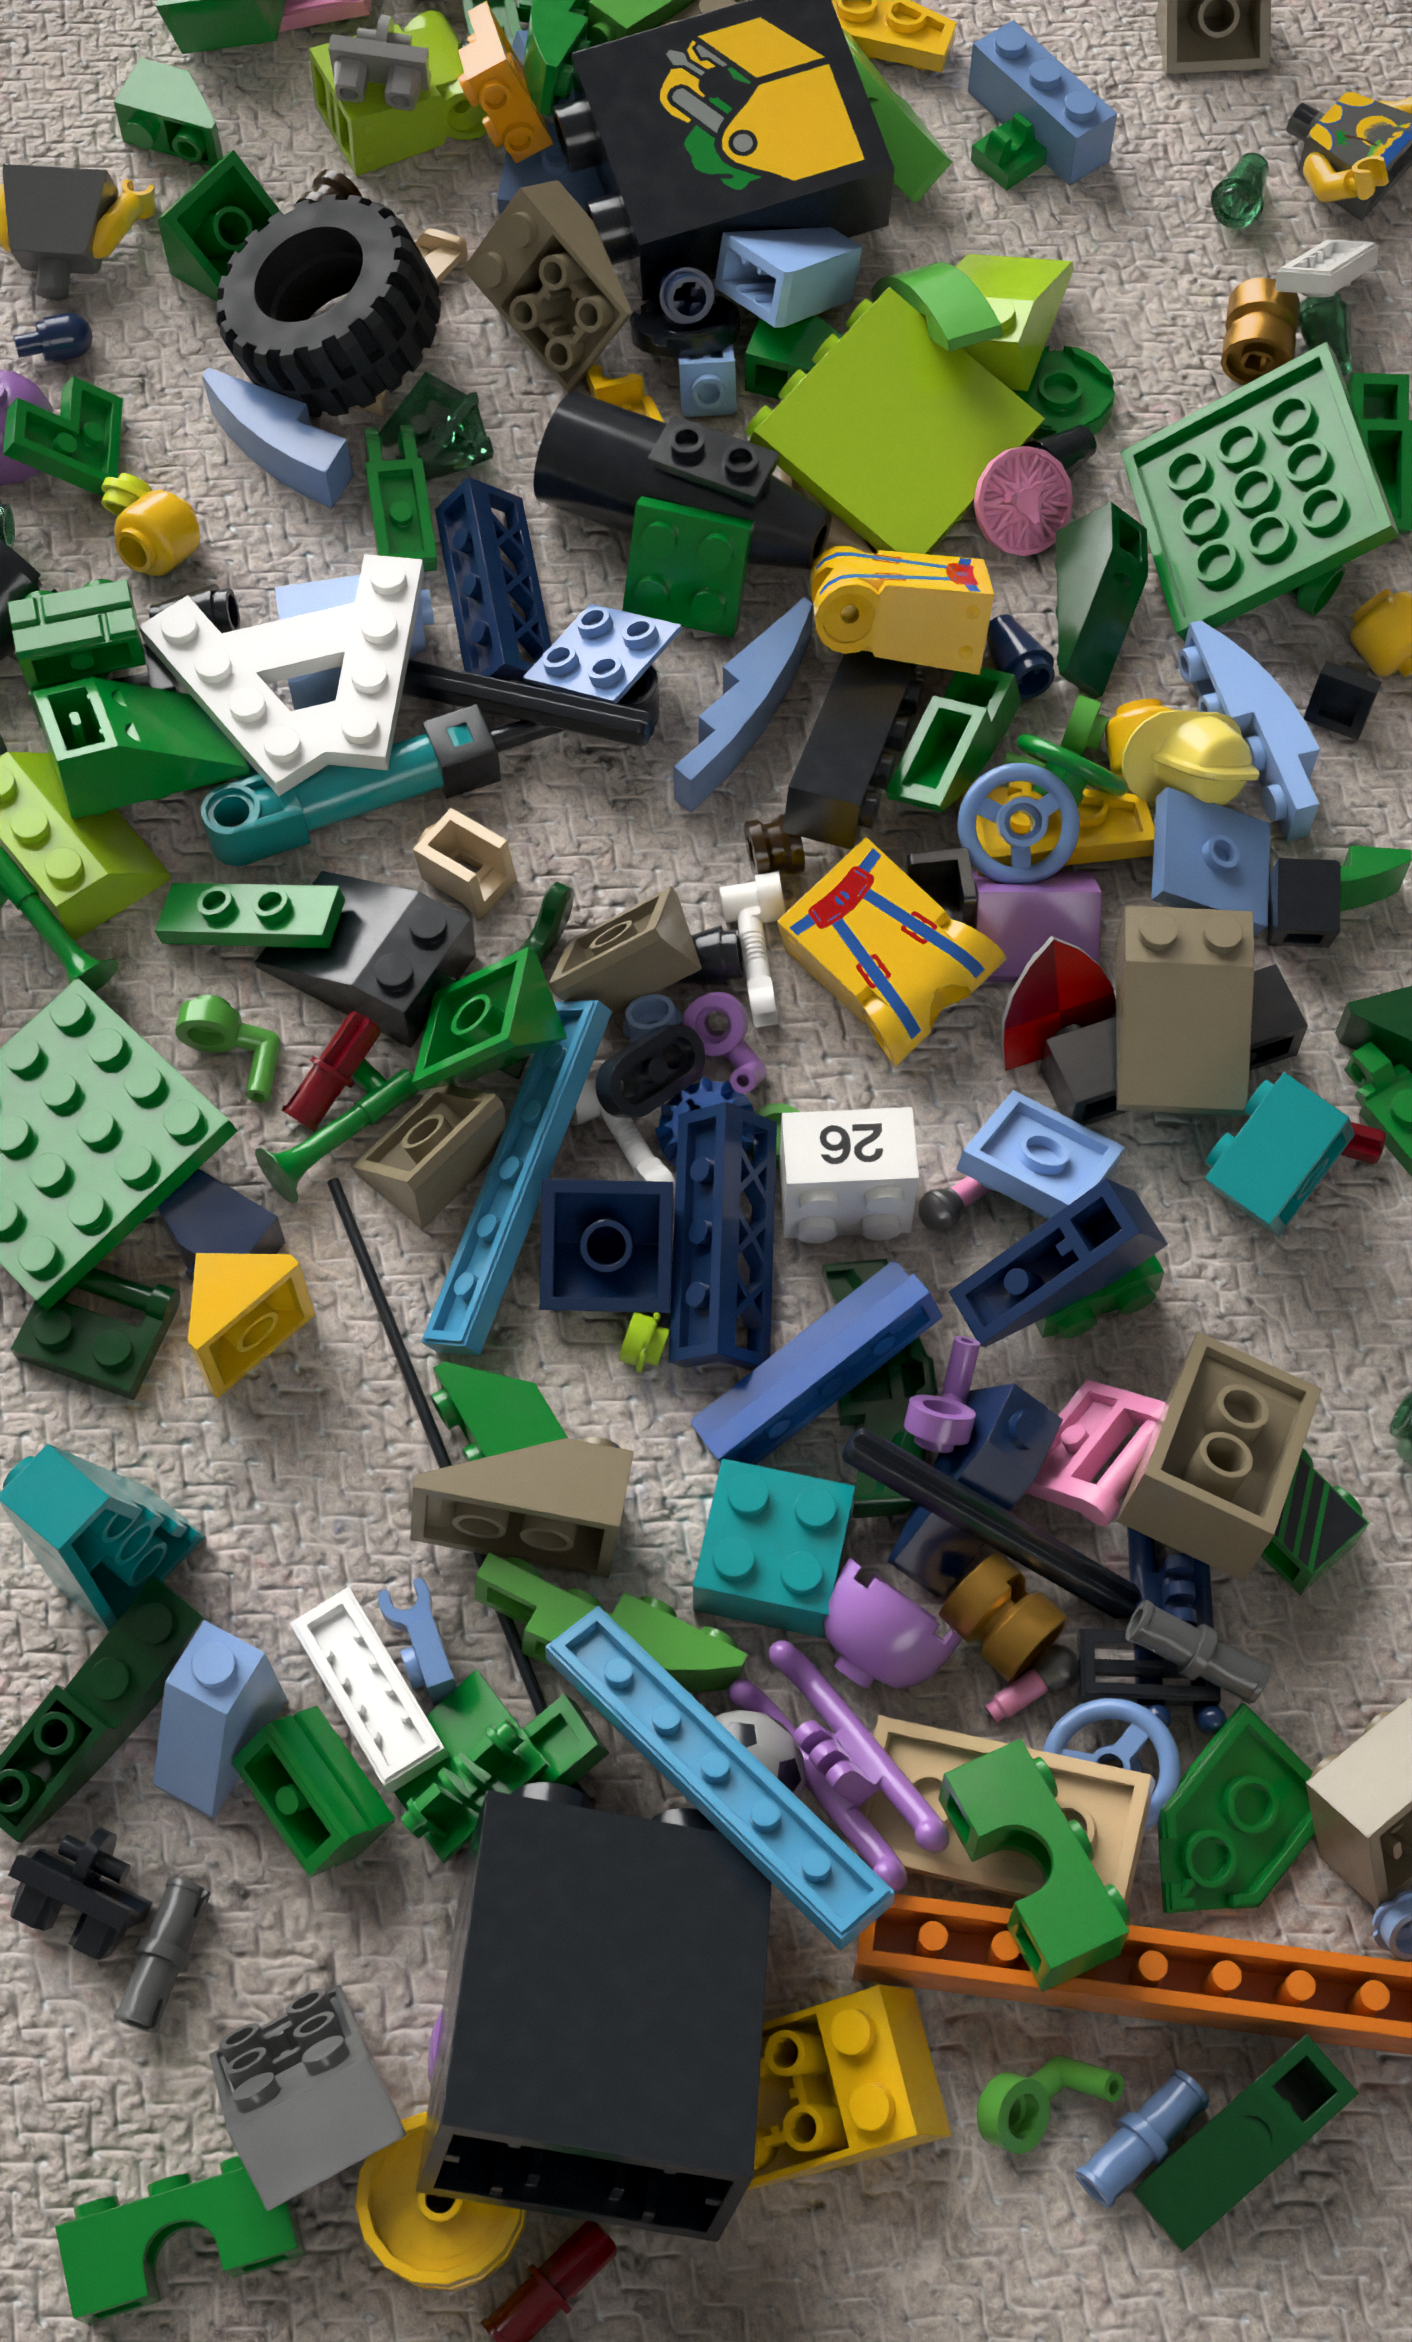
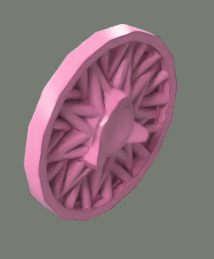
M1029 446L1004 450L992 459L978 479L974 497L976 522L985 539L1001 552L1018 556L1040 553L1056 542V531L1068 525L1073 506L1071 480L1062 463L1046 450Z

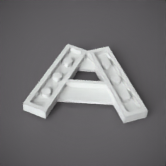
M364 554L354 603L221 634L191 598L186 596L139 625L142 639L272 790L280 796L327 765L388 770L423 584L422 559ZM342 666L336 700L289 711L266 685Z

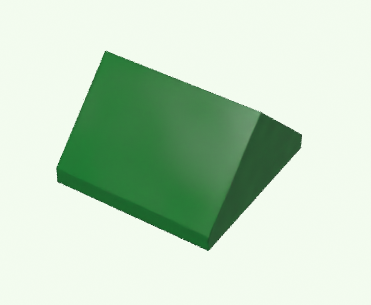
M234 150L228 152L157 219L170 274L216 302L219 300L217 293L221 277L228 276L227 263L234 252L240 253L245 247L244 240L255 229L260 232L270 224L267 219L280 212L279 208Z
M530 947L522 949L435 991L412 1084L419 1090L472 1082L567 1038L538 956Z

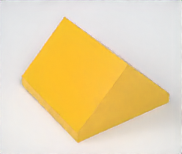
M196 1253L188 1343L208 1391L218 1399L316 1315L300 1263L291 1254Z

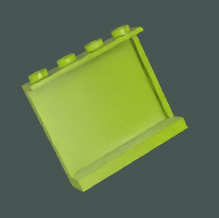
M888 287L874 303L865 298L856 307L845 323L849 330L841 338H838L834 333L831 334L812 358L816 365L807 375L801 369L797 370L781 389L778 397L782 401L773 411L766 405L762 407L750 421L744 433L750 437L748 442L780 453V461L777 466L876 550L930 555L974 506L977 482L987 464L1004 450L1021 447L1029 442L1045 418L962 348L948 351L929 339L926 318Z

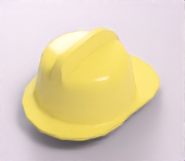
M1184 710L1159 712L1144 720L1130 735L1122 755V774L1128 784V788L1139 799L1155 804L1156 796L1165 788L1170 787L1193 795V797L1205 803L1224 805L1238 796L1247 781L1258 780L1260 774L1258 769L1252 765L1250 747L1242 738L1239 725L1232 717L1217 712Z

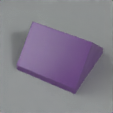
M972 871L977 896L973 928L996 943L1007 958L1005 963L985 982H1017L1025 966L1031 960L1032 955L1051 936L1078 946L1099 964L1102 891L1092 871H1058L1046 880L1033 884L999 883L984 875H978L977 871Z

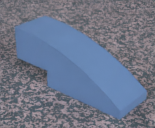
M207 367L202 377L210 409L226 434L252 461L272 477L298 493L333 508L353 477L347 439L312 427L306 403Z

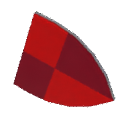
M1051 936L1032 955L1031 960L1025 966L1010 993L1002 1018L1001 1051L1005 1071L1041 1060L1046 1039H1049L1058 1030L1072 1024H1082L1084 1027L1107 1020L1116 1012V998L1112 984L1100 965L1078 946Z

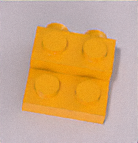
M486 1L468 11L475 33L467 37L469 45L458 50L465 73L457 76L470 105L475 107L480 104L481 108L487 113L488 116L482 118V121L494 146L497 149L505 146V149L517 164L554 143L544 115L538 113L531 100L525 82L524 67Z

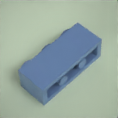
M1012 20L973 43L968 93L1002 124L1012 119V116L1016 113H1020L1031 122L1035 129V139L1047 148L1045 164L1070 186L1110 161L1117 113L1020 25Z

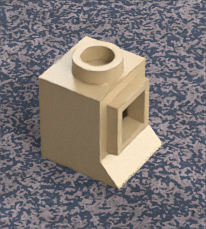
M450 808L435 825L426 828L421 834L417 845L413 848L422 880L463 903L479 921L484 918L517 881L507 840L453 808ZM464 860L479 869V871L474 873L460 865V863Z

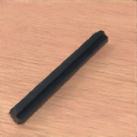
M408 659L402 694L463 708L477 704L482 712L639 747L647 745L650 737H653L655 732L653 715L646 710Z
M867 1428L855 1430L847 1440L842 1452V1458L850 1466L1115 1619L1128 1618L1134 1611L1140 1597V1590L1137 1585Z

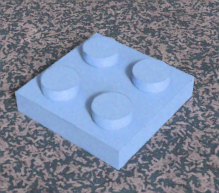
M1013 1090L964 1148L956 1170L977 1180L985 1188L998 1191L1033 1209L1041 1217L1050 1219L1102 1180L1108 1179L1117 1167L1125 1147Z

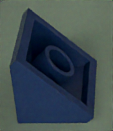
M542 1179L539 1310L670 1313L673 1265V1182Z

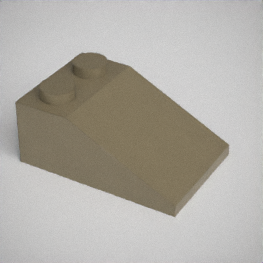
M1125 905L1116 940L1117 1110L1229 1116L1246 1115L1244 1108L1248 1103L1255 967L1253 911Z
M1197 1332L1136 1469L1117 1522L1244 1581L1275 1534L1322 1389Z
M586 1437L581 1441L564 1438L416 1474L413 1485L410 1540L488 1555L490 1552L501 1558L516 1557L532 1564L609 1578L634 1451L621 1449L615 1442L600 1437Z

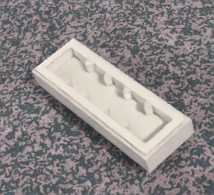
M1327 239L1281 267L1277 271L1275 291L1302 293L1303 296L1307 297L1334 296L1336 291L1344 286L1351 285V281L1377 265L1379 245H1375L1376 242Z
M349 1587L290 1623L389 1794L450 1756Z

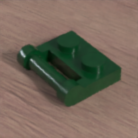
M94 1267L73 1287L145 1312V1317L140 1327L65 1302L71 1289L48 1311L36 1300L34 1301L11 1347V1351L16 1359L135 1400L175 1317L181 1295L178 1289L161 1283L153 1288Z

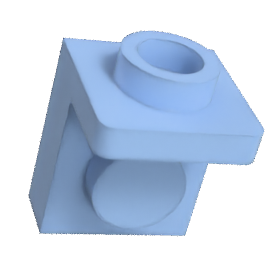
M733 344L721 351L704 356L677 358L681 413L684 417L731 415L737 411Z

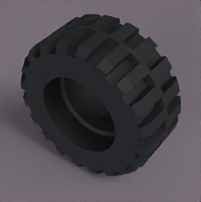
M334 194L324 195L322 201L316 203L309 199L294 204V210L286 214L280 211L267 219L270 224L260 232L255 229L244 240V249L240 253L234 252L227 263L229 274L228 276L221 277L217 293L219 300L216 303V323L220 327V335L254 385L306 403L309 417H321L322 412H327L331 416L348 414L350 407L359 405V407L365 408L376 403L375 397L386 390L390 393L402 384L401 377L408 370L414 373L423 361L422 351L424 348L430 349L437 331L435 324L439 323L441 314L440 289L437 280L402 220L397 218L388 207L372 202L370 199L350 195L345 200L343 196ZM347 294L336 306L310 319L326 303Z

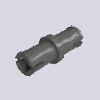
M1149 1600L1140 1603L1126 1629L1125 1639L1127 1641L1136 1643L1178 1665V1674L1190 1680L1201 1677L1241 1698L1247 1704L1254 1703L1259 1698L1268 1682L1271 1671L1270 1664L1265 1661L1261 1662L1219 1640L1217 1630L1206 1624H1201L1196 1628L1154 1606Z
M168 1878L165 1885L166 1890L147 1937L138 1938L133 1952L139 1958L120 2006L114 2013V2018L121 2020V2023L150 2033H158L160 2020L179 1972L184 1973L188 1971L192 1955L187 1951L205 1904L209 1902L211 1893L204 1890L202 1886L179 1878Z

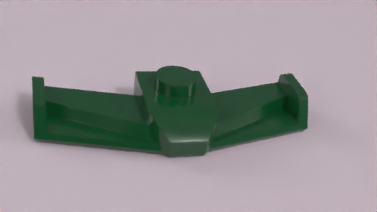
M887 1258L822 1264V1275L835 1305L889 1264ZM920 1336L837 1401L840 1426L864 1424V1428L871 1430L925 1462L927 1449L915 1444V1436L904 1428L910 1398L916 1395L937 1396L938 1393L934 1360L927 1355ZM858 1470L852 1512L853 1518L900 1515L917 1505Z

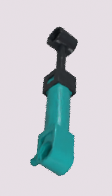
M651 665L617 704L649 711L653 715V726H656L659 718V681L657 671ZM475 704L422 721L424 734L392 745L388 770L327 765L280 796L272 790L246 760L250 774L236 777L237 781L222 784L212 789L202 801L200 807L201 818L210 850L216 859L226 865L236 867L249 865L261 859L310 844L308 831L440 788H442L445 798L448 799L500 782L501 772L498 752L565 730L522 720L490 730L480 706ZM234 823H242L236 827H227Z

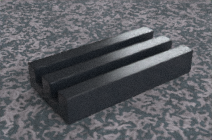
M1079 1630L1077 1634V1648H1079L1078 1675H1080L1078 1703L1103 1698L1128 1700L1139 1705L1158 1704L1203 1707L1218 1706L1220 1704L1221 1688L1205 1680V1686L1095 1683V1676L1188 1678L1178 1674V1665L1171 1661L1095 1659V1649L1150 1650L1125 1639L1126 1630Z

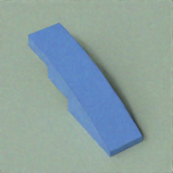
M805 597L723 666V696L698 716V746L674 766V800L690 813L732 774L764 733L791 688L811 640L813 604Z

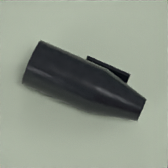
M578 391L568 393L558 404L546 427L536 459L533 486L535 497L539 502L632 535L635 506L641 496L753 520L755 522L748 564L811 570L814 560L825 548L832 521L830 513L773 475L780 461V453L672 415L667 424Z

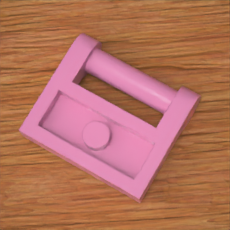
M1086 1379L1058 1416L1063 1419L1037 1477L1025 1491V1494L1081 1512L1091 1522L1103 1527L1108 1526L1120 1511L1118 1501L1131 1485L1165 1402ZM1134 1425L1140 1427L1096 1485L1090 1483Z

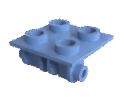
M589 604L523 676V680L527 683L542 686L545 689L617 704L683 629L680 624Z

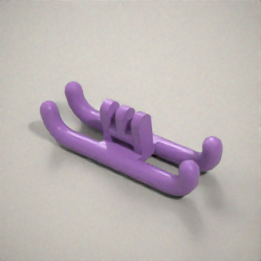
M788 1641L773 1643L769 1648L768 1654L771 1663L793 1682L835 1734H832L813 1720L803 1723L796 1730L773 1701L748 1679L738 1678L732 1681L728 1688L730 1700L742 1710L762 1712L784 1724L793 1735L794 1741L798 1744L803 1754L805 1786L868 1866L895 1892L902 1890L907 1881L905 1867L859 1807L880 1789L914 1830L918 1845L932 1853H939L946 1849L949 1844L948 1829L933 1808L812 1662Z

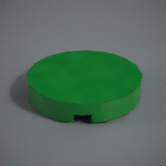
M1045 346L1028 391L1012 390L1045 418L1032 438L1039 439L1078 425L1087 427L1093 435L1097 434L1102 430L1112 414L1115 392L1113 389L1114 380L1110 370L1098 357L1080 348L1064 346L1063 351H1049L1050 346Z

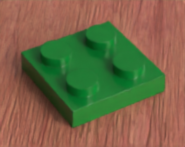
M641 496L635 506L622 611L733 638L739 627L755 521Z

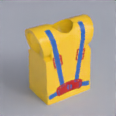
M835 546L823 551L814 560L810 571V587L814 604L815 628L821 642L829 649L844 654L860 652L862 650L873 652L874 657L980 675L994 600V591L984 559L879 550L877 554H870L851 546Z
M867 837L777 920L785 951L861 1022L866 1023L880 1049L894 1067L931 1034L934 1023L943 1009L969 997L1007 960L1005 953L987 936L962 922L950 919L947 912Z

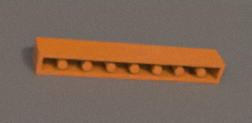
M895 1894L894 1904L857 1936L853 1979L1298 2040L1308 2034L1314 2042L1412 2055L1411 1962L1128 1925L1127 1927L1130 1932L1119 1956L1042 1992L1007 1928L1012 1909Z

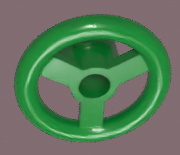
M1028 733L1020 735L1017 740V746L1022 752L1046 764L1044 768L1054 773L1066 784L1074 796L1077 807H1079L1084 797L1082 793L1086 785L1116 797L1125 795L1128 790V784L1118 775L1052 742ZM1035 785L1034 792L1042 796L1048 794L1043 788Z

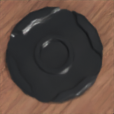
M715 296L716 304L712 305L710 311L703 319L692 324H680L667 317L661 307L660 297H656L640 306L641 314L634 311L630 316L633 345L643 352L660 357L685 358L704 356L721 351L736 342L741 334L740 314L737 306L724 297Z

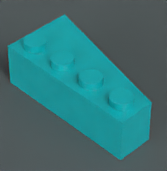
M47 1444L35 1457L29 1456L18 1462L6 1476L3 1489L0 1492L1 1506L54 1586L108 1633L153 1576L164 1581L206 1537L149 1487L50 1444Z

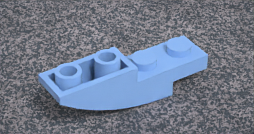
M1203 621L1190 623L1184 648L1178 652V664L1183 680L1187 684H1193L1199 697V712H1217L1233 718L1240 727L1242 738L1250 747L1252 765L1260 773L1258 779L1263 788L1262 800L1267 817L1272 822L1277 821L1286 842L1308 837L1319 807L1318 799L1309 781L1320 748L1306 721L1274 678L1250 654L1227 636Z

